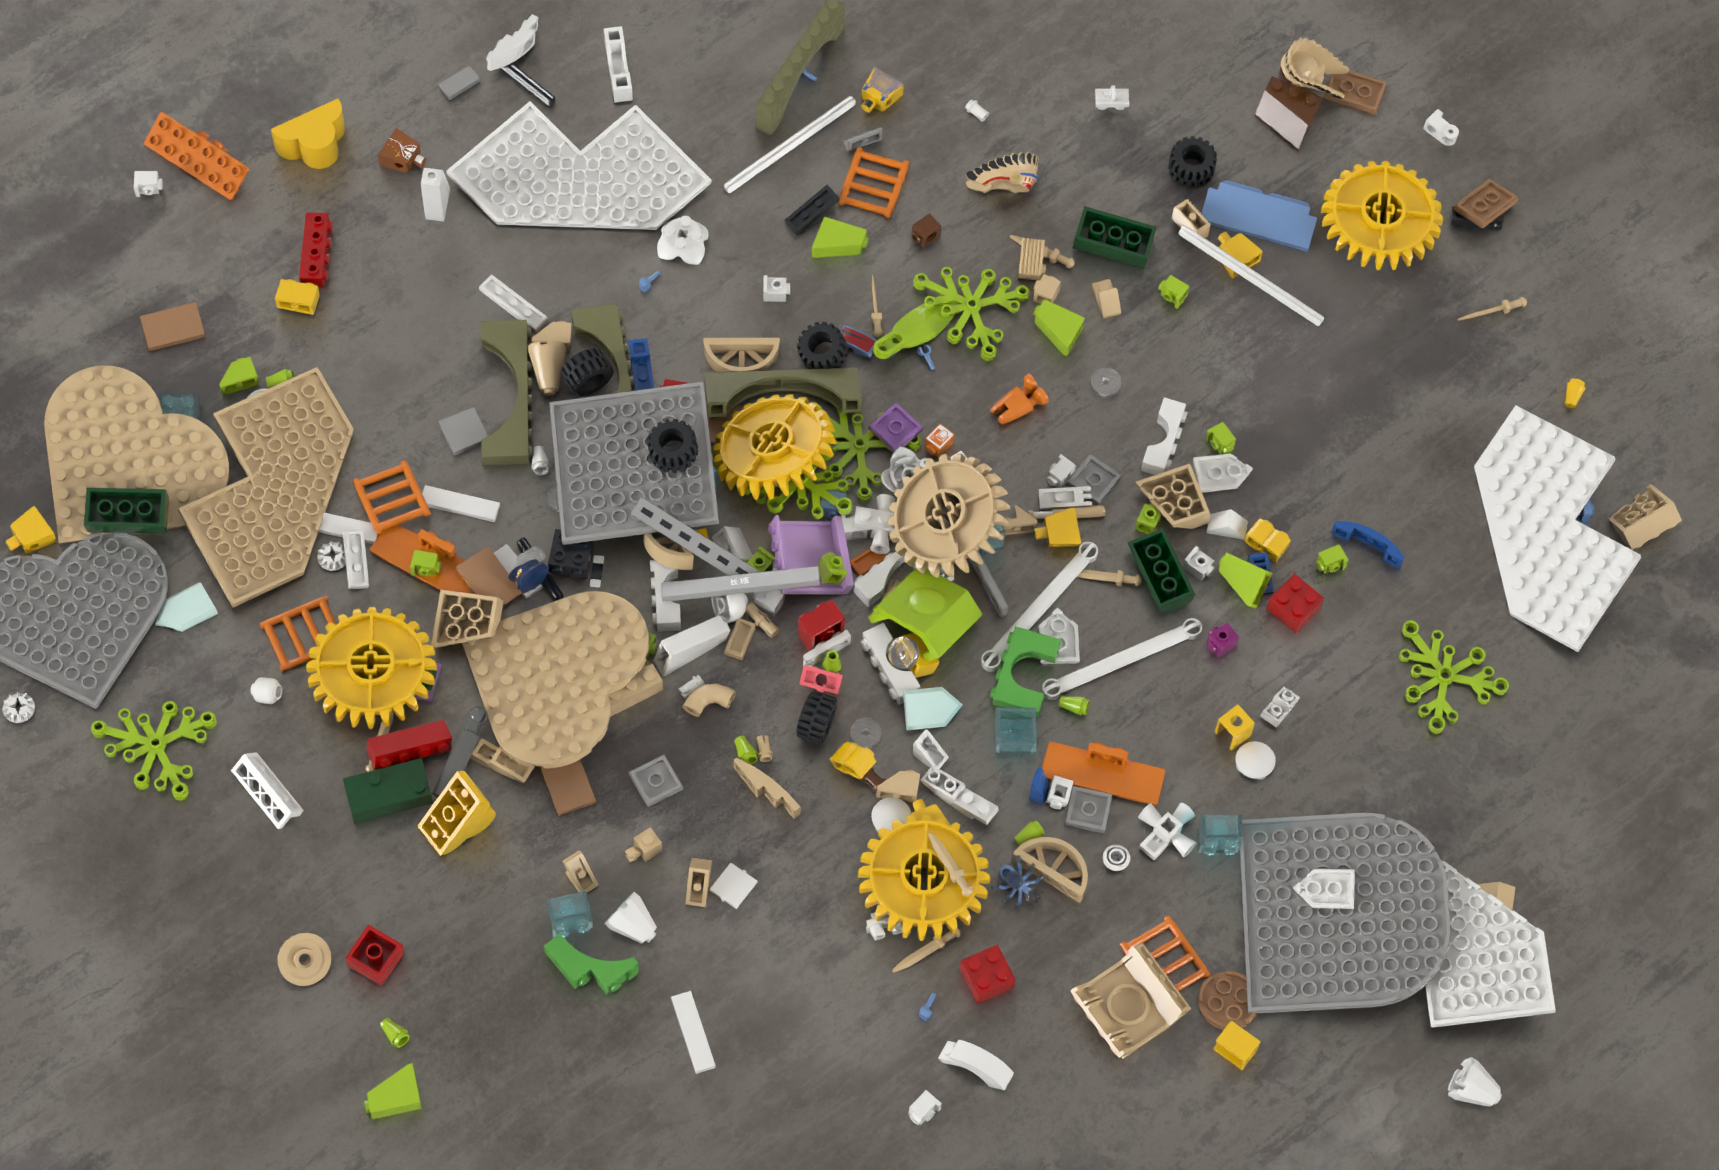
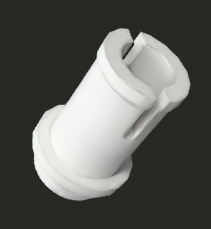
M971 99L965 106L967 112H971L981 122L985 121L989 116V112L977 104V100Z
M699 675L696 677L692 676V680L678 688V690L682 692L681 695L686 699L695 689L705 685Z

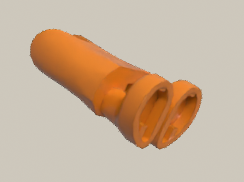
M1027 374L1023 378V387L1019 389L1015 386L990 408V411L993 415H997L1008 409L998 417V421L1002 425L1033 411L1034 405L1047 404L1049 398L1042 388H1038L1033 376Z

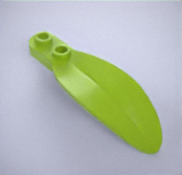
M955 301L946 303L951 306L959 305V303ZM922 304L903 316L894 325L891 332L878 339L873 346V353L880 359H887L903 348L924 344L938 336L948 326L955 314H952L950 317H943L941 315V308L945 304L934 306L932 309H927ZM944 309V312H950L948 309Z

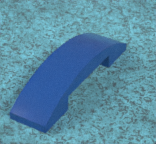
M648 339L628 340L635 391L654 388Z
M1335 521L1331 531L1332 534L1347 542L1353 536L1385 553L1383 558L1385 562L1399 569L1402 567L1405 557L1387 537L1361 524Z

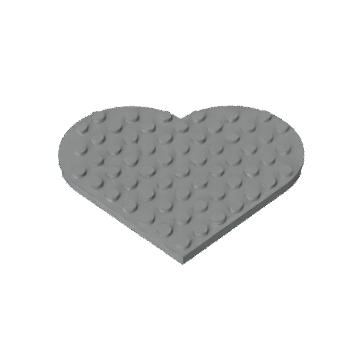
M101 532L87 536L86 539L77 544L73 543L57 560L37 554H32V556L15 555L5 558L0 563V662L97 709L154 623L166 600L168 577L164 563L157 552L148 543L133 535L126 533L102 534Z

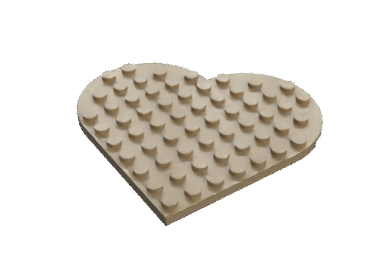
M116 366L89 367L68 377L52 394L46 408L44 426L60 545L77 543L86 539L87 536L101 533L87 532L84 527L86 488L166 489L169 495L167 530L186 527L178 512V508L228 486L230 472L228 456L215 432L206 424L193 417L182 414H163L155 392L137 374ZM126 533V534L133 535V534H140V533Z
M591 591L574 594L500 620L492 637L463 642L462 644L485 710L487 711L492 730L505 753L524 765L556 768L580 760L592 751L591 749L598 741L601 742L608 729L607 726L611 717V703L608 694L625 687L631 682L630 679L637 672L641 671L646 662L650 639L646 622L634 605L624 598L611 593Z

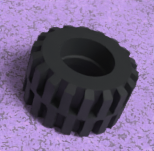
M1191 136L1190 139L1184 137L1183 141L1178 140L1176 145L1174 144L1172 147L1168 165L1169 173L1182 186L1183 184H1186V187L1194 185V188L1199 187V184L1203 186L1214 175L1217 153L1214 151V146H1209V141H1203L1201 137L1198 139L1195 136ZM1196 159L1201 164L1190 165L1186 163L1184 160Z
M816 322L814 323L815 326H811V324L807 326L808 330L801 332L803 336L798 337L799 343H797L798 354L804 365L808 369L841 368L840 364L845 363V357H848V345L838 327L835 328L832 323L828 325L827 322H822V324ZM820 343H832L827 352L814 354L815 348Z
M589 348L577 353L561 369V377L572 394L580 397L590 395L604 387L614 373L608 359L602 350L598 348Z
M666 419L665 423H657L658 427L654 426L651 429L652 433H649V440H647L653 464L657 465V468L660 470L663 468L664 472L667 473L669 470H672V473H677V470L682 472L685 471L684 468L686 466L688 468L691 467V462L696 461V455L699 452L696 435L689 424L686 425L685 421L681 420L678 422V419H673V421ZM670 441H680L683 443L675 451L663 449L665 444Z
M813 690L808 695L802 708L796 729L797 737L821 745L826 739L833 723L837 709V698Z

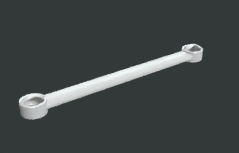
M1082 543L1073 559L995 646L983 653L981 666L984 670L988 672L998 670L1003 652L1008 650L1010 645L1007 643L1009 633L1014 632L1015 626L1029 630L1088 563L1096 560L1098 548L1094 543ZM1091 549L1095 551L1094 556L1086 557ZM994 657L998 660L996 665L988 666Z
M1195 618L1187 619L1182 626L1061 678L1047 679L1042 686L1044 698L1056 700L1060 697L1061 693L1186 639L1195 640L1201 635L1202 624ZM1197 626L1199 628V632L1196 634L1187 632L1193 627ZM1054 687L1059 688L1057 694L1051 695L1047 693Z

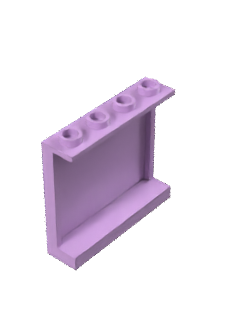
M775 515L769 523L768 530L769 534L772 535L771 548L775 553L774 566L777 571L818 566V562L823 555L833 552L835 556L842 557L844 569L848 572L840 584L822 583L820 576V585L781 589V594L848 595L854 587L842 516H834L831 522L779 521V515Z

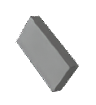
M468 66L440 83L439 88L451 100L479 83L480 78Z

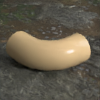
M717 683L705 684L695 689L689 695L682 708L695 717H699L703 709L712 703L719 704L728 709L735 698L736 691Z

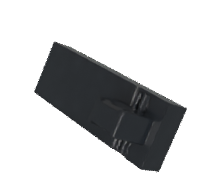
M826 185L784 221L796 235H799L836 204L840 198Z

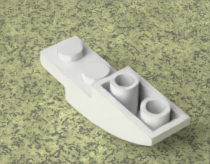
M532 14L528 20H524L519 31H515L513 36L506 34L502 40L498 41L496 48L487 55V70L492 71L504 67L522 57L535 44V32L538 30L537 16Z
M933 765L921 779V782L934 794L971 820L975 818L988 825L999 811L998 806L967 789L963 782Z

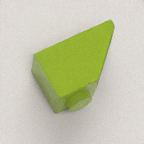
M251 357L239 358L231 363L219 384L222 396L259 385L258 376Z

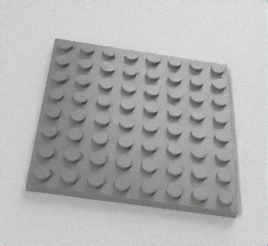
M704 382L549 402L563 545L659 532L631 514L641 497L690 528L719 524ZM666 419H669V421L678 419V422L681 420L685 421L686 425L689 424L696 435L699 452L696 455V461L691 462V467L688 468L686 466L684 468L685 471L682 472L677 470V473H672V470H669L667 473L664 472L663 468L660 470L657 468V465L653 464L647 440H649V433H652L651 429L654 426L658 427L657 423H665ZM670 441L665 444L663 449L675 451L683 443L680 441Z

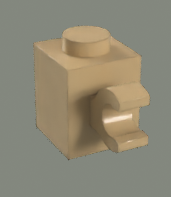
M650 827L634 837V846L625 851L627 854L625 856L629 862L634 861L639 856L647 862L662 852V842Z

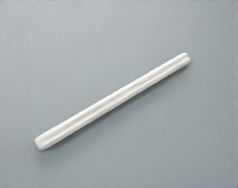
M848 96L727 181L723 187L727 193L733 192L855 106V99L852 96Z
M1183 225L1178 233L1180 236L1317 326L1323 322L1324 316L1189 227Z

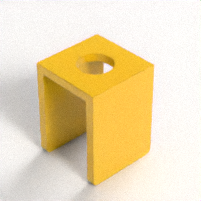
M1237 704L1218 719L1215 733L1218 734L1226 728L1233 736L1230 750L1233 751L1251 737L1255 722ZM1237 717L1241 718L1242 724L1240 726L1232 725V723L1236 721Z
M1230 1021L1217 1038L1214 1051L1243 1070L1257 1052L1261 1041L1233 1021Z

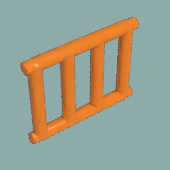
M857 147L839 196L838 205H851L883 214L885 218L890 219L910 162L907 160L903 162L865 152L863 148ZM860 159L898 168L900 171L898 176L895 177L859 167ZM855 173L895 184L893 191L888 192L853 182ZM854 189L889 199L887 208L847 197L849 190Z
M406 460L401 461L398 466L363 479L355 478L353 480L356 491L378 535L382 534L384 529L422 515L427 517L431 514ZM404 472L407 478L366 494L364 489L366 485ZM409 486L413 491V494L375 508L372 507L370 502ZM416 500L420 506L418 509L381 523L376 516Z
M327 596L317 598L259 623L262 630L265 629L281 663V672L314 659L310 658L309 653L306 652L291 621L292 617L302 614L314 641L320 633L309 610L320 606L327 622L337 625L327 604L329 602ZM284 622L300 657L288 661L272 627L273 625Z
M1170 915L1166 916L1162 923L1128 943L1126 941L1120 943L1121 948L1127 955L1129 953L1128 950L1133 946L1144 943L1169 928L1175 938L1150 952L1153 958L1156 959L1181 944L1187 954L1162 968V970L1168 975L1190 961H1193L1198 969L1195 973L1174 984L1176 989L1181 991L1202 977L1206 979L1211 975Z

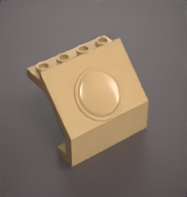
M1143 943L1133 946L1128 950L1129 953L1091 981L1076 986L1070 991L1074 996L1075 1002L1083 1008L1087 1018L1097 1027L1100 1036L1110 1045L1111 1051L1118 1058L1122 1057V1059L1170 1028L1191 1010L1185 999Z

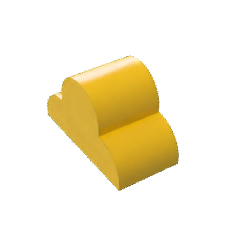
M339 98L272 128L274 148L278 155L288 160L302 158L306 165L314 169H324L333 165L339 155L337 141L345 133L342 104Z
M457 771L417 826L438 854L442 856L458 848L467 838L474 837L485 830L495 819L496 812L465 771Z

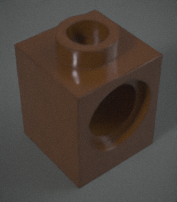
M929 213L912 225L911 236L916 243H920L924 248L941 236V225Z

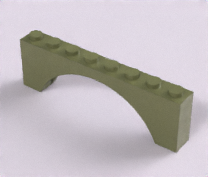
M839 0L825 1L756 103L757 129L771 136L781 123L793 89L812 57L826 42L830 40L836 41L843 31L845 3Z
M617 303L571 309L575 336L585 338L596 344L613 362L619 378L617 393L632 391L631 388H634L633 376H629L628 371H631L630 359L626 360V354H629L628 345L623 343V338H626L625 328L620 326L623 317L622 311L617 308Z
M527 320L481 321L482 347L498 355L509 366L518 386L516 403L509 418L497 431L481 439L483 466L529 464V457H533V446L529 445V440H533L532 428H529V423H532V411H529V406H532V394H528V389H532V377H528V372H532L531 360L528 361V345H530L528 344V339L531 338V327H527Z
M858 368L705 373L704 378L708 417H727L729 412L742 401L759 394L775 391L807 393L830 402L842 413L861 412L862 395Z

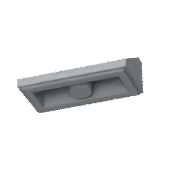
M876 128L844 140L843 143L847 151L850 152L857 149V147H864L882 139V128Z

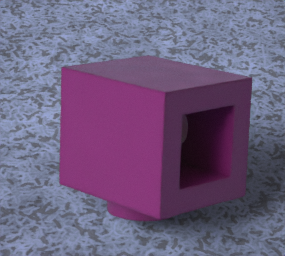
M1227 622L1219 628L1214 627L1210 630L1206 642L1207 647L1212 653L1220 657L1237 646L1239 636Z

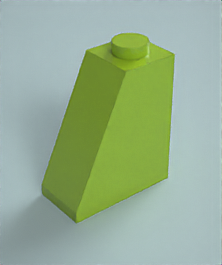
M824 217L812 246V257L861 255L862 249H866L869 242L867 230Z
M1044 299L1042 304H1038L1034 310L1035 324L1063 355L1068 356L1084 327L1085 318Z
M1226 552L1220 559L1218 571L1247 606L1257 609L1273 573Z
M413 1063L406 1065L367 1093L368 1100L364 1101L366 1113H371L372 1119L422 1109Z

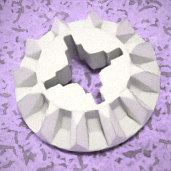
M330 541L328 544H323L321 549L318 550L317 559L320 566L329 571H336L346 565L345 549L339 541L337 543ZM331 550H333L335 554H338L335 555L334 562L331 559V556H329L331 554Z
M17 692V694L9 695V698L4 700L3 714L11 722H25L34 714L35 703L26 693L21 694ZM18 701L20 702L21 706H24L20 707L19 714L16 711V709L13 708L17 706Z

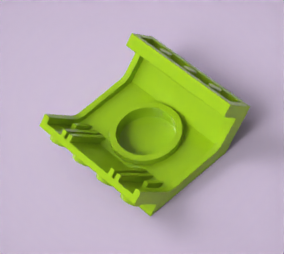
M926 568L924 574L920 573L917 569L908 574L901 583L895 586V589L883 598L884 600L873 608V612L868 618L871 623L891 619L920 636L928 648L923 656L926 661L940 658L983 614L968 590L941 575L938 578L934 577L929 569Z

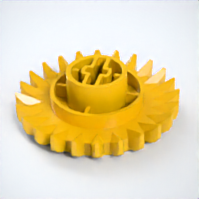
M1368 161L1367 167L1356 164L1353 166L1352 172L1344 170L1340 174V179H1334L1331 182V189L1325 192L1323 199L1327 202L1322 205L1321 213L1328 214L1323 218L1322 227L1334 224L1328 231L1327 239L1329 240L1340 235L1335 250L1339 251L1349 244L1350 248L1347 256L1349 261L1358 252H1362V267L1366 266L1371 256L1375 257L1377 270L1381 269L1385 258H1389L1392 270H1396L1399 256H1402L1405 264L1409 267L1413 258L1412 251L1422 260L1425 254L1424 245L1430 250L1433 249V237L1439 239L1441 229L1438 225L1442 226L1443 216L1439 213L1442 209L1441 202L1434 200L1437 193L1435 189H1427L1428 181L1425 178L1418 179L1416 177L1417 172L1413 169L1408 172L1403 170L1404 166L1398 163L1395 167L1390 166L1389 161H1383L1382 165H1376L1374 161ZM1380 212H1382V224L1380 223Z
M776 394L769 399L759 398L754 404L748 403L744 405L742 411L734 412L732 420L723 423L722 428L724 432H719L716 435L715 440L717 444L713 446L712 452L714 455L713 464L718 472V476L721 482L725 479L730 491L737 483V490L740 496L743 497L748 486H750L753 498L757 500L761 487H764L768 498L772 500L775 485H779L783 494L789 496L788 481L792 480L802 490L804 489L800 476L802 473L814 481L817 480L812 464L822 469H827L826 463L820 454L829 457L834 456L828 444H836L835 437L831 433L835 432L828 413L825 410H821L820 405L816 402L809 403L806 397L795 399L794 394H788L785 397H780L779 394Z
M369 607L367 613H362L357 608L353 610V616L349 618L344 614L339 615V623L337 625L328 623L325 626L326 635L318 634L316 636V644L320 645V647L315 646L309 650V657L316 660H311L306 665L307 673L316 672L308 678L309 688L319 685L313 694L315 701H319L327 696L323 703L325 713H328L337 705L336 718L338 722H341L347 712H350L352 727L356 728L361 715L365 716L369 729L374 727L375 715H380L384 725L389 727V712L394 711L397 717L404 721V704L417 712L418 704L414 695L416 694L424 699H428L427 689L422 683L435 684L433 675L425 671L437 670L435 660L426 658L434 656L435 650L431 645H422L429 642L428 634L426 632L416 633L420 629L419 624L416 621L406 624L407 618L405 614L399 613L394 617L389 608H385L382 613H377L375 607Z
M923 814L922 820L916 821L913 815H907V821L904 824L897 819L893 820L891 831L883 827L879 829L878 836L881 840L870 839L867 843V847L873 852H864L861 855L860 862L870 865L863 866L858 870L859 878H869L860 884L859 892L867 893L872 891L865 900V907L869 908L879 904L874 919L879 921L885 915H890L887 925L888 931H892L899 922L903 923V938L908 937L913 926L917 927L920 941L925 939L927 927H932L937 940L941 939L942 925L944 924L947 925L953 935L956 934L957 917L968 926L971 916L967 908L978 914L981 912V904L975 896L987 899L988 891L979 883L990 884V875L980 871V869L988 868V860L983 857H977L982 853L983 848L980 844H970L973 840V834L971 832L961 834L959 832L960 824L955 822L948 826L946 825V817L940 816L937 821H931L929 814ZM929 833H932L942 842L958 868L964 870V879L969 886L973 887L971 895H963L959 884L951 881V874L934 850ZM922 867L927 868L926 890H920ZM910 871H912L911 885L909 884ZM938 873L937 887H935L936 875Z

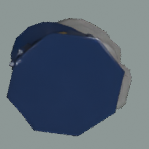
M533 546L520 554L514 563L513 570L509 573V580L516 582L518 590L520 589L522 593L537 588L547 576L549 567L545 563H541L546 558L543 550L538 546Z

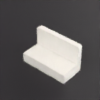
M724 526L712 536L714 543L745 562H748L753 556L740 528Z

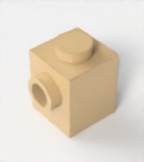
M1043 274L1041 280H1037L1034 285L1033 301L1042 304L1045 299L1053 303L1060 291L1061 281L1053 276Z

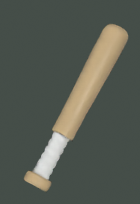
M1103 505L1075 507L1077 518L1104 517L1106 513ZM1070 508L1052 509V511L1043 512L1028 510V514L1035 519H1044L1047 516Z

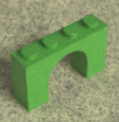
M1015 626L1014 632L1009 633L1007 643L1010 645L1008 650L1003 652L1001 661L1004 664L1002 668H998L996 675L998 684L997 687H992L990 697L993 698L992 705L1038 718L1044 701V693L1019 686L1014 681L1011 670L1019 660L1027 657L1055 663L1061 639Z

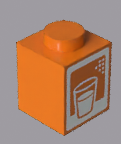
M940 423L925 438L924 448L930 455L940 458L954 444L955 434Z

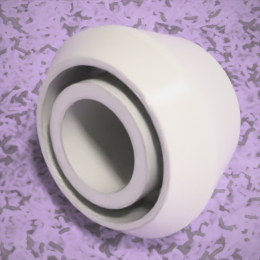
M1111 845L1103 853V862L1110 870L1120 871L1129 865L1130 854L1121 845Z

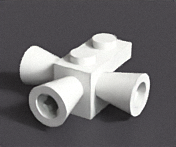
M881 494L876 498L878 510L856 506L853 527L871 530V538L874 539L870 550L876 554H886L890 551V533L895 529L888 525V519L894 516V513L889 510V506L896 499L891 495Z
M1152 803L1148 804L1142 810L1138 819L1153 826L1154 829L1139 845V848L1154 861L1173 843L1183 858L1186 857L1197 844L1194 840L1181 834L1183 825L1195 817L1192 809L1186 804L1180 803L1173 815L1167 812L1162 817Z

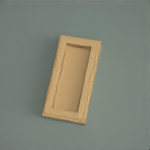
M738 619L725 648L724 655L743 661L756 629V624Z

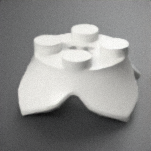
M682 216L681 218L666 222L661 229L662 235L657 245L659 258L672 260L679 256L688 264L699 265L705 253L704 241L709 237L707 228L691 220L689 216Z
M900 446L891 457L890 468L882 473V483L892 492H895L896 489H902L904 487L902 479L905 476H910L911 478L914 475L913 468L916 466L920 468L926 467L925 463L929 458L919 460L913 451Z

